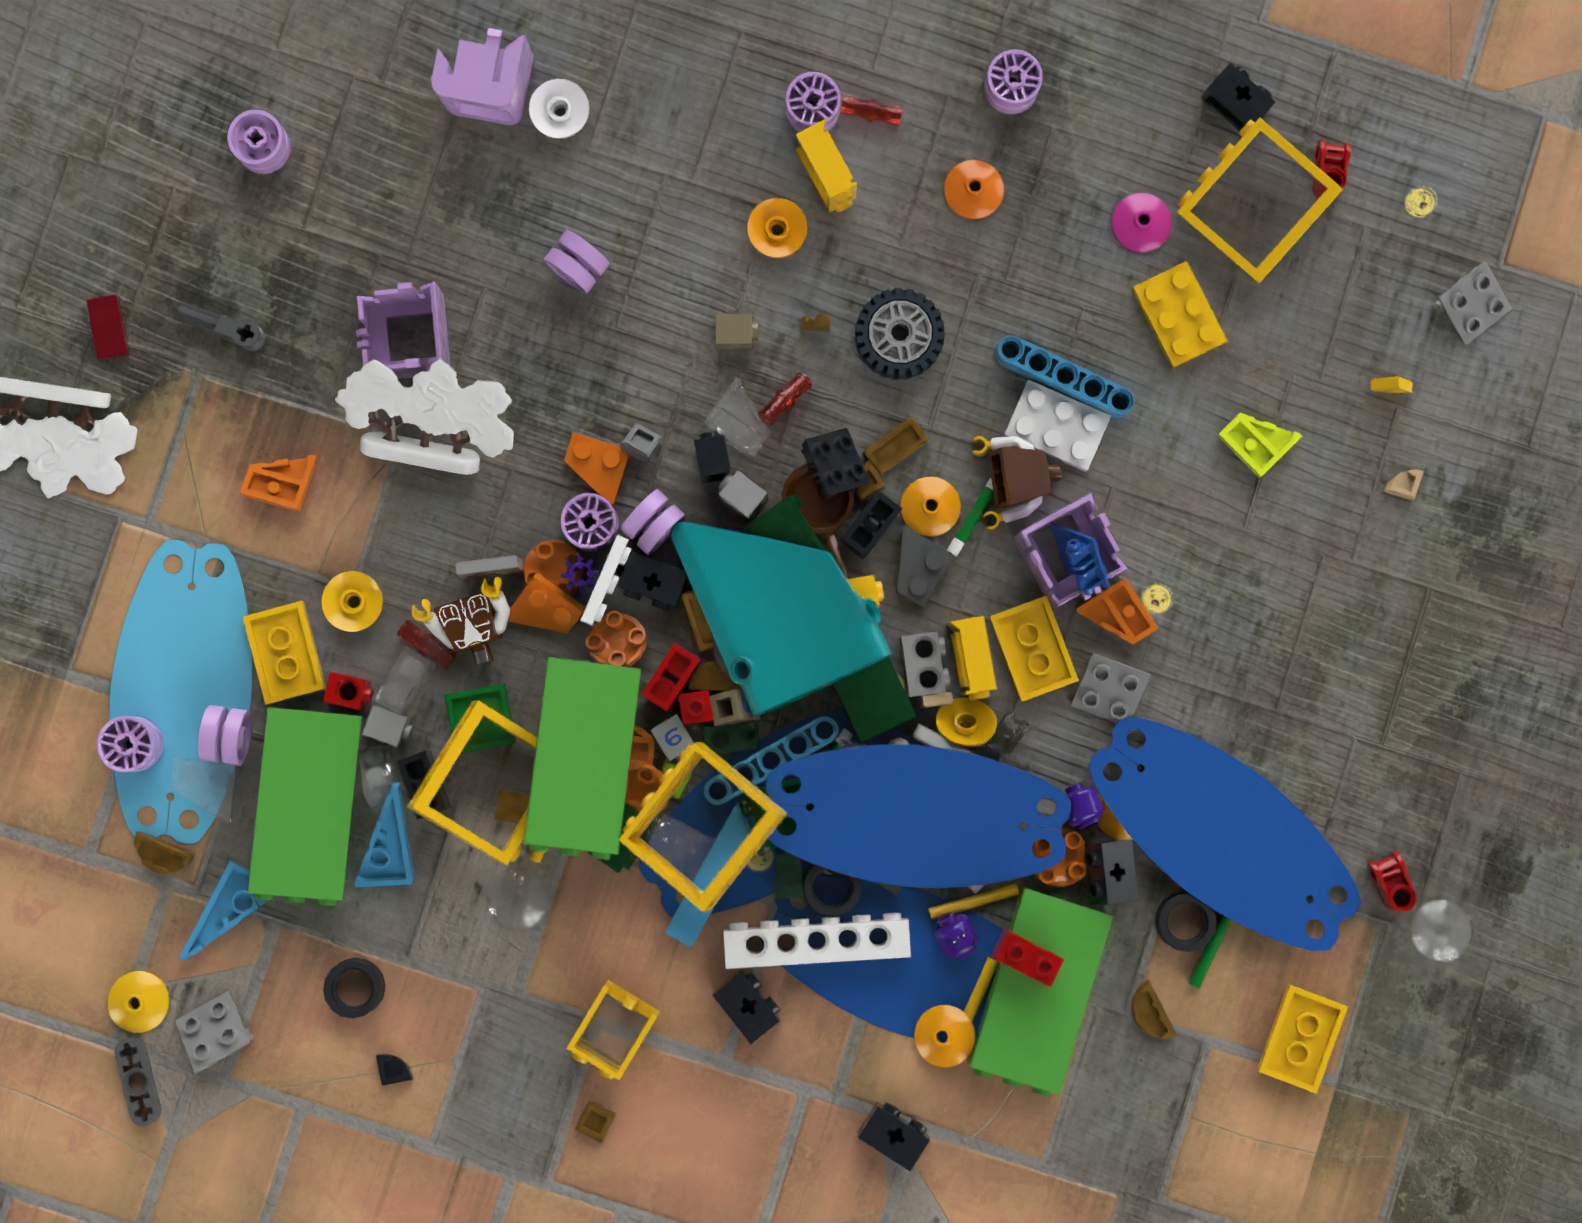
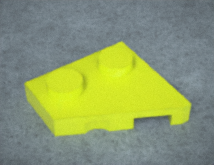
M1239 413L1217 434L1258 478L1262 477L1303 437L1298 432L1276 427L1277 425L1258 421L1254 417Z

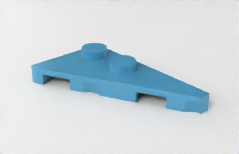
M400 782L392 783L355 880V888L410 885L415 881Z
M230 860L181 952L180 959H189L267 902L266 900L254 899L255 894L248 893L250 869Z

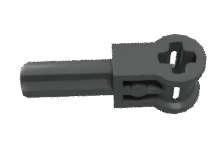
M186 302L181 303L178 307V319L235 341V343L247 351H258L265 344L266 336L264 331L251 320L238 321ZM251 332L254 333V336H253L252 339H251V338H247V339L244 338L245 333H247V334H251Z

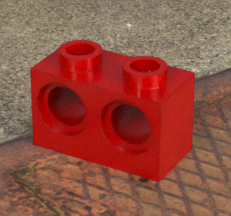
M674 643L641 695L669 712L678 695L681 694L699 666L701 659Z
M1005 928L990 955L995 960L1050 988L1064 962V959Z

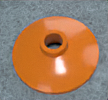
M968 160L959 163L949 172L944 184V196L950 209L960 217L971 220L982 219L991 215L999 207L1004 193L1003 181L998 171L990 164L980 160ZM976 182L980 185V190L974 192L969 188V185Z

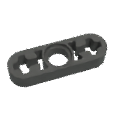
M130 1036L121 1040L116 1045L115 1058L130 1118L138 1126H148L160 1117L161 1104L146 1044L141 1038ZM128 1043L131 1047L137 1048V1053L133 1055L134 1064L140 1061L142 1066L134 1067L129 1071L127 1066L133 1064L131 1055L124 1054V1049L128 1048ZM137 1072L144 1075L146 1084L143 1089L137 1090L132 1087L130 1078L133 1073ZM146 1092L149 1093V1096L143 1098L146 1108L151 1107L152 1109L148 1119H146L145 1115L139 1114V1109L143 1108L142 1098L136 1101L134 1096H140Z

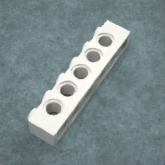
M901 913L883 914V919L871 920V915L852 916V921L840 922L839 916L823 917L821 918L822 923L812 924L809 923V918L792 919L791 925L780 926L778 920L761 921L760 927L749 928L748 922L730 923V929H724L725 968L911 957L908 918H901ZM875 928H882L886 931L887 937L881 944H874L869 939L870 932ZM844 930H852L856 934V940L850 946H844L838 940L840 933ZM821 932L824 934L826 940L822 947L813 948L809 945L808 937L811 933ZM755 935L761 937L764 941L763 949L758 952L749 950L746 945L749 937ZM780 935H792L795 939L794 946L789 950L781 949L777 944V939Z

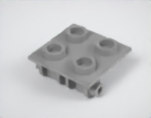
M1487 261L1474 267L1464 278H1460L1450 289L1439 295L1434 303L1435 308L1439 312L1446 311L1464 345L1469 344L1512 309Z
M1093 653L1088 658L1087 669L1071 706L1115 723L1126 717H1133L1151 674Z
M229 990L175 1021L195 1074L209 1068L210 1065L217 1061L223 1060L226 1056L232 1055L240 1048L249 1045L250 1040L254 1038L251 1030L244 1028Z

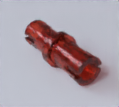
M844 95L840 114L867 119L866 122L869 123L877 121L899 127L903 107L879 103L874 98H871L870 101Z
M799 372L783 389L779 388L774 393L775 397L758 412L761 421L771 427L787 410H792L796 406L795 402L812 387L810 379L805 374L802 375Z
M409 619L405 621V624L403 623L397 633V636L419 649L418 653L422 656L426 654L445 669H449L458 656L457 652H454L438 641L432 633L428 634Z

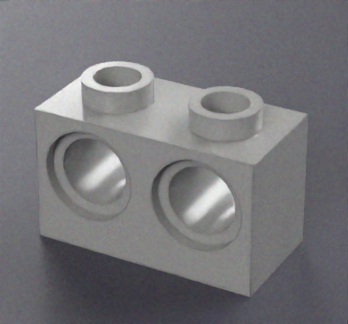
M739 471L734 476L729 473L718 487L720 489V501L748 523L751 522L767 501V492Z
M938 631L901 636L900 645L908 698L945 693V686H950V676L948 668L942 667L941 656H946L944 638H938ZM919 641H926L931 645L932 652L929 657L921 658L916 654L915 646ZM930 671L935 675L936 683L932 688H925L920 684L919 677L922 672Z

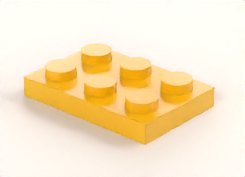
M1187 261L1132 288L1171 369L1227 342Z
M1047 595L989 616L1020 702L1079 681Z
M304 601L243 616L265 705L326 690V683Z
M1287 984L1256 1070L1317 1094L1348 1006Z

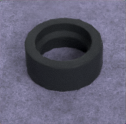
M813 864L807 870L803 880V893L808 904L816 912L825 916H840L849 912L857 904L861 894L860 878L846 875L850 882V891L847 898L836 905H828L821 902L814 892L815 879L826 868Z
M1180 892L1171 894L1161 902L1156 910L1155 926L1157 933L1164 943L1176 950L1185 952L1200 950L1210 942L1215 934L1217 922L1214 910L1190 893ZM1185 903L1198 908L1203 917V927L1199 935L1189 940H1182L1173 936L1167 923L1171 910L1177 905Z
M352 958L340 962L330 970L325 978L323 992L325 1001L332 1011L341 1017L353 1019L365 1016L377 1008L384 997L386 986L384 976L377 965L367 959ZM349 970L364 972L372 982L373 988L370 998L359 1006L345 1004L337 994V982L341 975Z

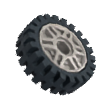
M895 288L891 291L888 289L872 297L860 312L855 327L856 348L864 364H867L874 373L877 372L881 377H889L892 380L911 379L928 370L940 355L945 336L944 322L939 309H936L935 304L931 300L926 299L924 294L920 292L919 294L915 293L914 290L908 288L907 290ZM895 328H903L907 332L908 337L903 341H898L893 338L891 332Z

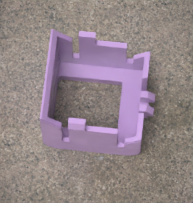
M488 28L485 44L459 40L454 71H452L449 62L440 49H437L433 75L430 81L432 82L434 92L446 110L456 116L499 124L514 125L518 123L524 113L534 54L525 35L517 38L507 45L505 49H500L503 31Z
M435 281L420 286V291L423 294H419L412 285V282L398 283V289L374 291L376 299L373 297L357 296L359 320L365 325V328L356 330V336L362 337V341L357 342V348L364 349L362 350L363 366L372 360H377L391 369L397 376V379L411 378L421 371L428 372L430 371V366L438 359H441L451 367L444 293ZM432 314L436 357L391 361L388 319Z
M1091 493L1027 527L1014 537L1019 551L1044 596L1047 595L1053 609L1080 594L1084 600L1091 598L1090 595H1084L1083 592L1079 591L1074 575L1057 582L1032 537L1033 533L1064 516L1070 515L1080 533L1089 535L1096 540L1102 563L1107 570L1106 575L1108 579L1128 569L1115 555L1120 549L1107 528L1111 523L1106 514L1102 513L1096 518L1093 515L1097 508ZM1099 585L1095 588V594L1102 592Z

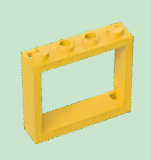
M1259 118L1256 122L1250 119L1239 132L1242 136L1240 141L1235 146L1229 143L1218 156L1222 160L1214 170L1209 166L1197 180L1201 183L1194 193L1188 190L1177 203L1181 207L1177 212L1181 217L1258 283L1267 276L1343 190L1342 187L1262 118ZM1261 131L1327 189L1259 266L1255 268L1197 218L1191 210Z
M478 700L472 701L407 807L496 862L508 865L510 861L514 862L521 853L522 846H520V843L524 838L528 808L501 851L428 806L482 717L532 748H536V736Z
M695 742L693 745L689 744L684 751H681L678 756L681 761L674 769L669 768L659 780L662 785L656 793L651 792L645 797L640 805L643 809L636 818L632 816L625 823L626 826L622 830L624 833L619 841L702 912H706L715 906L783 820L787 812L703 742ZM701 758H704L767 811L705 891H702L640 838Z

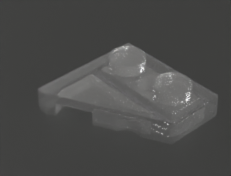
M736 377L704 421L703 426L711 432L717 431L718 436L724 435L727 443L753 460L769 438L771 432L764 420H761L758 410L753 401H750L742 387L741 380Z
M175 758L171 789L183 797L189 798L203 810L206 809L220 818L219 820L223 823H232L238 765Z
M660 812L646 837L655 851L692 882L716 841L713 837Z

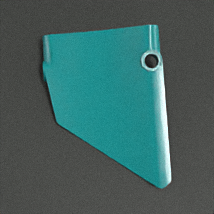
M677 522L671 533L672 541L727 667L729 676L733 682L740 685L753 717L781 709L891 655L881 628L877 625L881 621V614L877 605L870 598L863 599L853 590L829 552L689 522ZM746 664L749 666L750 669L749 674L746 670Z

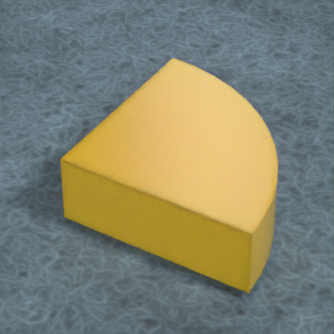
M1399 376L1373 378L1371 380V391L1412 393V382Z

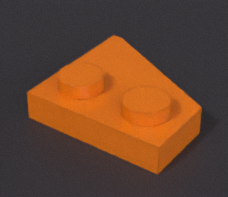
M573 432L564 462L600 496L608 500L612 506L615 505L630 454L621 450L620 446Z
M312 454L307 455V458L290 461L287 458L276 460L270 464L264 462L250 464L239 493L243 497L300 513L318 462V457Z
M1126 578L1121 579L1110 588H1107L1076 608L1077 612L1082 616L1092 620L1132 645L1159 629Z

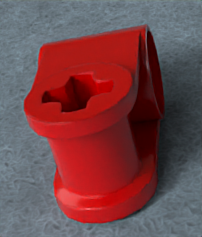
M1319 140L1315 149L1314 164L1342 188L1345 187L1347 182L1351 144L1336 145L1325 143V140ZM1314 178L1313 193L1319 198L1327 188Z
M1394 851L1390 857L1377 862L1373 860L1368 861L1367 868L1377 887L1384 906L1396 912H1407L1413 909L1417 896L1409 879L1406 865L1399 852ZM1398 889L1405 895V901L1401 906H1397L1393 901V895Z

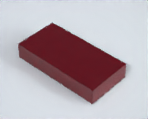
M115 294L86 300L97 359L101 361L130 355L119 296Z

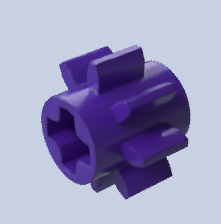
M576 555V563L564 562L565 566L569 569L567 573L560 574V577H568L570 582L566 586L567 589L572 588L573 585H578L579 593H583V585L588 584L591 587H595L591 578L592 575H598L599 571L591 570L592 559L586 563H581L580 555ZM585 567L584 575L587 577L586 580L579 579L575 582L573 580L575 573L572 570Z

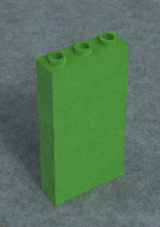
M548 657L523 844H530L529 851L548 853L549 847L561 848L560 854L579 856V852L582 850L592 852L591 858L610 860L611 854L618 855L641 669Z
M268 707L248 893L255 894L254 899L273 901L275 895L286 896V902L305 903V898L318 899L317 904L335 906L336 900H343L362 716Z
M1021 886L1008 930L1064 959V962L1051 988L999 962L975 1036V1045L967 1062L970 1067L974 1068V1074L985 1078H991L992 1074L1004 1077L1003 1083L1018 1088L1023 1083L1032 1086V1092L1046 1097H1050L1051 1093L1060 1094L1113 920L1112 915Z

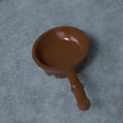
M806 463L795 469L785 481L781 494L782 500L793 495L799 497L803 503L799 507L802 515L815 534L825 535L828 551L833 552L835 555L834 560L846 579H850L846 568L847 563H844L833 533L850 516L854 503L853 489L838 493L836 496L824 500L823 495L819 496L815 483L820 477L815 479L811 477L817 473V470L809 471L808 467L812 464L808 465Z

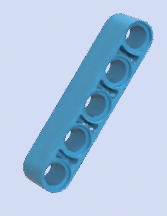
M1005 336L1000 340L995 349V359L1001 366L1060 394L1109 414L1111 418L1118 419L1124 417L1134 406V395L1127 388L1017 336ZM1012 345L1017 350V356L1007 358L1002 353V347ZM1031 358L1041 359L1044 363V369L1042 371L1033 370L1029 365V360ZM1067 371L1071 375V383L1062 384L1059 382L1057 372ZM1088 383L1096 385L1099 391L1098 396H1088L1084 391V385ZM1112 397H1122L1126 402L1125 409L1118 410L1114 408Z
M819 717L734 765L733 768L736 771L741 767L750 768L753 772L751 783L755 786L766 780L768 773L772 771L765 768L762 763L764 754L770 751L777 753L780 757L779 765L808 756L831 743L838 734L837 723L830 717ZM825 721L832 725L833 733L828 739H821L816 735L815 729L819 722ZM793 737H802L806 741V750L802 754H794L790 751L789 742ZM722 773L710 779L704 787L705 798L714 805L724 804L743 793L741 789ZM721 782L726 786L727 793L723 799L716 800L711 797L709 788L713 783Z
M738 801L693 880V883L702 891L706 890L747 838L748 830L751 829L748 818L742 816ZM684 897L665 934L692 948L713 908L702 912Z

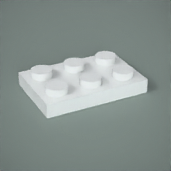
M1028 380L1004 433V437L1017 436L1032 444L1035 450H1043L1046 455L1087 472L1111 415Z
M617 535L580 622L592 626L594 621L600 623L607 607L606 604L602 603L606 593L612 595L619 576L614 575L618 565L624 567L630 554L631 548L626 546L628 539Z

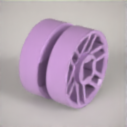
M1018 49L1007 50L997 55L989 66L984 83L985 96L990 105L1005 114H1018L1027 110L1034 103L1042 84L1043 75L1039 62L1028 52Z
M807 72L796 77L790 83L786 92V117L793 129L800 132L826 119L825 132L830 131L836 124L840 113L841 96L838 86L829 76L819 72Z
M249 110L238 115L229 127L227 134L229 148L235 157L250 171L259 174L272 173L280 169L288 160L291 151L290 138L284 128L271 114L262 110Z
M566 229L557 241V244L564 252L552 247L543 261L562 279L577 290L587 294L596 283L595 278L588 271L601 276L610 263L591 244L574 232Z
M659 489L649 494L620 527V530L631 540L642 534L637 542V546L647 555L657 550L671 536L675 524L683 521L686 517L676 505L670 506L663 512L669 503V499Z
M584 493L573 497L565 505L561 514V528L565 537L576 548L586 552H597L607 548L615 540L619 531V519L613 506L604 497L593 493ZM591 517L594 518L596 524L587 528L585 521H588Z
M209 705L203 715L199 731L198 754L200 760L219 762L222 759L225 764L241 766L247 757L251 742L252 714L250 710L232 708L229 712L227 707Z
M116 717L103 726L97 739V750L101 760L110 769L118 772H141L151 768L160 759L164 748V739L159 727L144 717ZM129 741H131V743L133 744L132 748L130 745H128Z

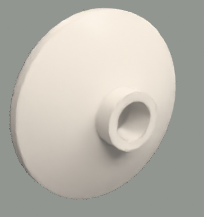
M553 79L541 84L534 91L529 103V114L532 123L539 132L551 138L563 139L575 135L584 127L589 116V102L584 91L574 82L566 79ZM564 108L566 112L563 116L555 115L556 109Z

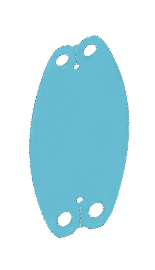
M167 540L155 551L144 570L121 630L111 678L109 721L120 716L144 717L159 727L164 739L162 755L151 768L141 772H118L113 770L123 816L134 836H136V832L141 831L158 838L160 835H166L167 831V836H172L176 842L184 844H195L212 825L237 766L225 764L222 759L219 762L200 760L198 754L199 731L207 707L209 705L227 707L229 712L232 708L250 710L252 696L253 656L243 621V616L249 615L235 558L223 544H206L201 549L196 548L195 552V548H190L184 541ZM173 554L178 555L183 563L182 569L174 574L168 573L163 564L165 558ZM212 558H218L224 564V571L218 577H211L205 571L207 561ZM193 582L195 584L194 590L188 589L189 583ZM129 741L128 745H130L132 748L133 744L131 743V741ZM168 793H173L174 799L170 801L169 806V800H167L166 796ZM144 806L154 808L157 813L156 821L148 826L142 825L137 816L138 811ZM193 810L197 813L199 821L196 827L186 829L181 826L179 818L183 811Z

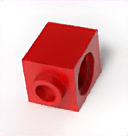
M330 672L323 702L365 710V706L371 704L374 688L370 687V680ZM352 683L357 688V695L349 701L345 698L343 692L344 688Z
M709 690L678 695L684 726L714 721Z

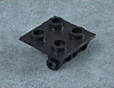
M847 428L805 439L801 444L803 447L801 453L804 455L807 464H812L808 467V470H817V473L811 476L812 479L820 477L815 483L819 496L823 495L824 500L830 499L838 493L870 484Z

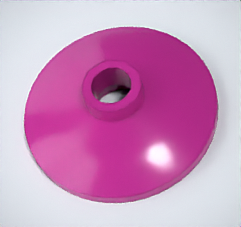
M1137 193L1124 198L1117 205L1112 216V231L1115 238L1124 248L1133 252L1146 253L1159 248L1166 241L1171 231L1172 219L1169 209L1163 201L1151 194ZM1146 216L1149 221L1148 224H1140L1138 217Z

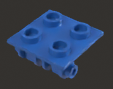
M1051 523L1050 526L1065 570L1076 577L1079 591L1083 592L1084 595H1091L1095 592V588L1098 585L1110 588L1106 575L1107 570L1102 563L1096 540L1089 535L1071 530L1068 527Z

